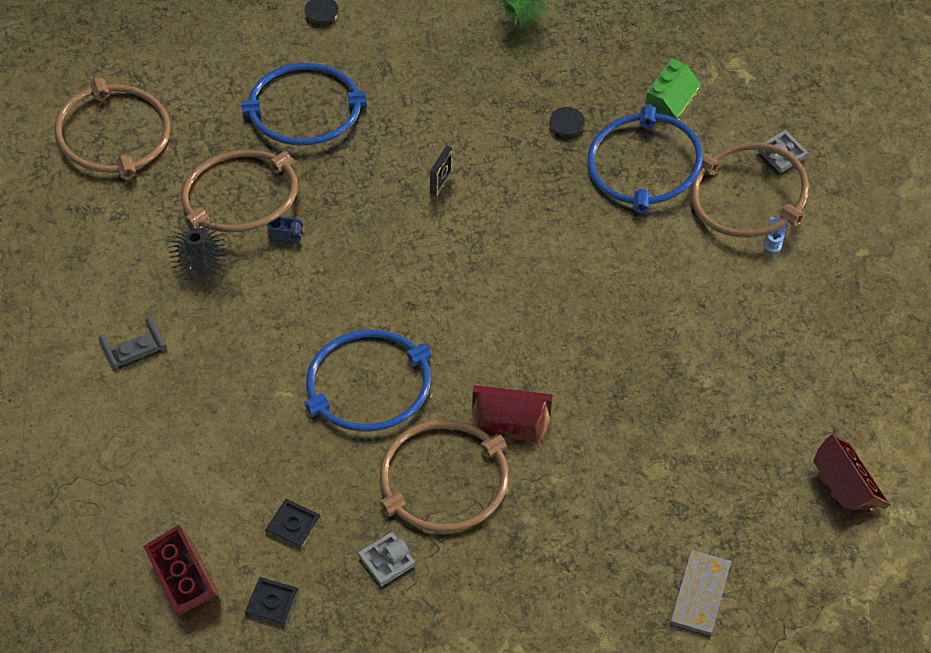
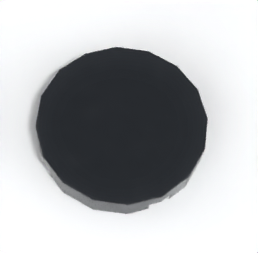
M309 0L305 5V16L312 24L328 25V22H334L338 17L339 7L334 0Z
M561 107L552 112L550 116V128L555 134H560V137L572 138L578 136L584 129L585 118L575 108Z

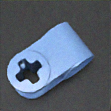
M771 217L769 226L781 219ZM788 224L777 231L767 234L765 248L768 252L777 253L781 250Z

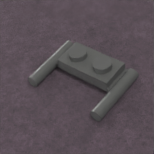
M152 317L145 319L150 330L149 333L114 346V350H112L105 335L98 338L113 369L167 348Z

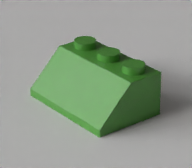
M671 58L647 91L645 105L650 104L656 107L657 112L677 119L699 89L701 83L688 65Z

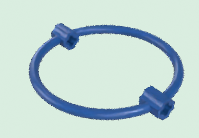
M316 63L291 64L269 72L255 84L248 100L241 101L243 116L249 115L252 123L261 133L275 141L290 145H314L338 137L356 121L360 107L367 106L366 91L359 92L355 83L341 71ZM298 70H315L331 74L342 80L349 87L351 92H348L349 108L353 107V110L347 121L330 133L312 138H292L277 134L260 122L257 115L261 114L260 101L255 99L260 89L271 79L279 75Z
M646 104L644 107H641V113L619 118L597 134L588 151L587 165L592 180L601 191L618 201L633 204L634 211L645 213L649 211V204L670 200L692 185L702 167L703 151L698 137L686 124L673 117L656 113V107ZM640 120V125L645 128H651L655 125L656 121L666 122L679 128L690 138L696 153L695 165L689 177L680 186L668 193L650 197V192L645 189H638V191L634 192V197L623 195L609 188L596 172L594 163L595 153L602 139L615 128L629 122Z
M383 330L354 331L332 340L315 355L309 366L306 378V389L309 399L304 401L307 412L312 417L320 414L332 424L353 431H379L402 423L422 406L428 395L431 373L427 360L432 358L428 346L423 343L416 346L398 334ZM377 337L395 341L408 349L406 353L411 365L417 366L420 364L422 368L423 385L415 402L402 414L387 421L371 424L345 421L327 411L330 409V405L326 396L322 393L316 396L314 389V376L321 360L332 349L350 340Z

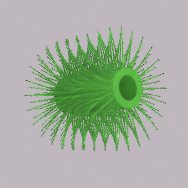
M501 0L504 3V8L498 9H505L504 12L509 17L511 16L512 23L513 18L518 19L519 16V23L525 24L527 21L529 22L527 18H530V16L535 17L536 11L539 12L541 9H544L546 0L544 2L541 0Z

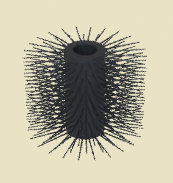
M197 221L196 230L194 222V230L192 226L189 230L183 226L188 233L182 229L181 231L186 235L183 234V237L174 236V238L181 240L168 241L179 243L168 247L178 248L169 253H179L170 258L180 257V259L171 261V263L182 262L172 268L184 266L175 272L188 268L179 276H182L188 270L190 271V269H192L191 272L195 270L197 271L198 280L199 272L201 275V271L203 276L206 272L212 276L206 269L212 272L213 270L209 266L214 269L216 268L210 265L212 263L224 266V264L215 263L213 260L220 261L221 259H216V257L227 255L216 254L226 249H215L225 244H215L220 240L213 239L219 235L210 236L214 233L213 231L211 234L208 233L211 229L204 233V230L201 232L198 230Z

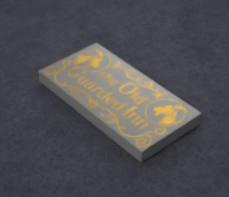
M691 550L671 619V625L711 636L731 561Z

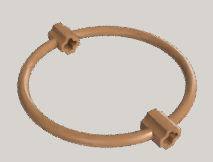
M100 77L94 78L90 82L91 88L74 95L60 109L55 120V139L61 151L74 163L93 171L119 172L121 178L125 180L132 179L136 175V168L152 161L166 146L171 128L169 116L163 105L149 93L127 85H106L105 79ZM109 91L131 93L147 100L157 109L163 121V134L158 145L148 155L133 162L131 157L125 155L120 156L116 160V165L95 164L75 155L64 142L62 122L66 113L74 104L90 95H93L94 99L103 101L109 96Z
M743 143L723 149L712 157L708 154H703L701 170L696 180L692 183L691 200L699 218L711 229L733 237H757L777 231L788 223L794 227L802 223L805 214L801 209L808 196L809 181L800 161L788 151L766 143ZM745 150H764L784 157L799 173L801 194L795 207L791 204H786L780 213V221L760 229L736 230L714 222L705 214L699 202L698 190L704 174L714 175L720 166V161L718 160L727 155Z
M236 150L208 159L191 172L182 187L181 203L187 214L184 218L185 223L189 224V226L191 225L193 230V222L196 229L197 221L198 227L203 225V227L214 231L243 232L262 227L274 221L291 206L297 194L298 181L294 170L290 166L293 164V159L286 151L276 156L259 150ZM239 157L262 158L270 160L269 165L276 174L283 170L288 174L290 192L284 203L273 213L253 222L237 225L211 223L209 216L202 207L193 211L189 204L188 194L194 180L207 168L228 159Z
M432 420L407 429L391 443L381 463L380 485L385 498L380 501V505L384 513L389 517L397 514L406 522L416 527L435 532L459 531L482 522L499 506L508 486V466L503 451L507 449L504 438L498 434L490 437L481 429L456 420ZM448 427L467 431L484 441L481 443V448L487 458L491 459L496 456L498 460L500 485L496 496L482 512L465 521L437 524L418 519L404 510L407 505L402 494L397 491L392 494L390 491L388 468L393 454L408 438L432 428Z

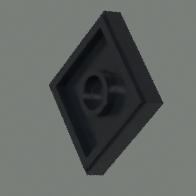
M446 145L430 170V194L436 196L452 172L453 149L450 146Z
M285 498L265 529V533L302 550L321 520V515Z
M259 577L246 608L245 616L285 627L299 593V588Z

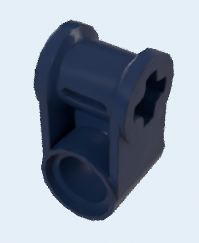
M278 217L267 224V236L271 240L298 242L302 237L300 230L303 227V221L296 217Z

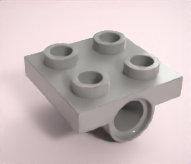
M786 130L764 142L788 151L800 162L808 158L809 152ZM757 150L780 173L793 166L787 159L778 154Z
M393 532L358 552L359 558L381 587L416 566V562L409 554L405 542L401 538H397Z

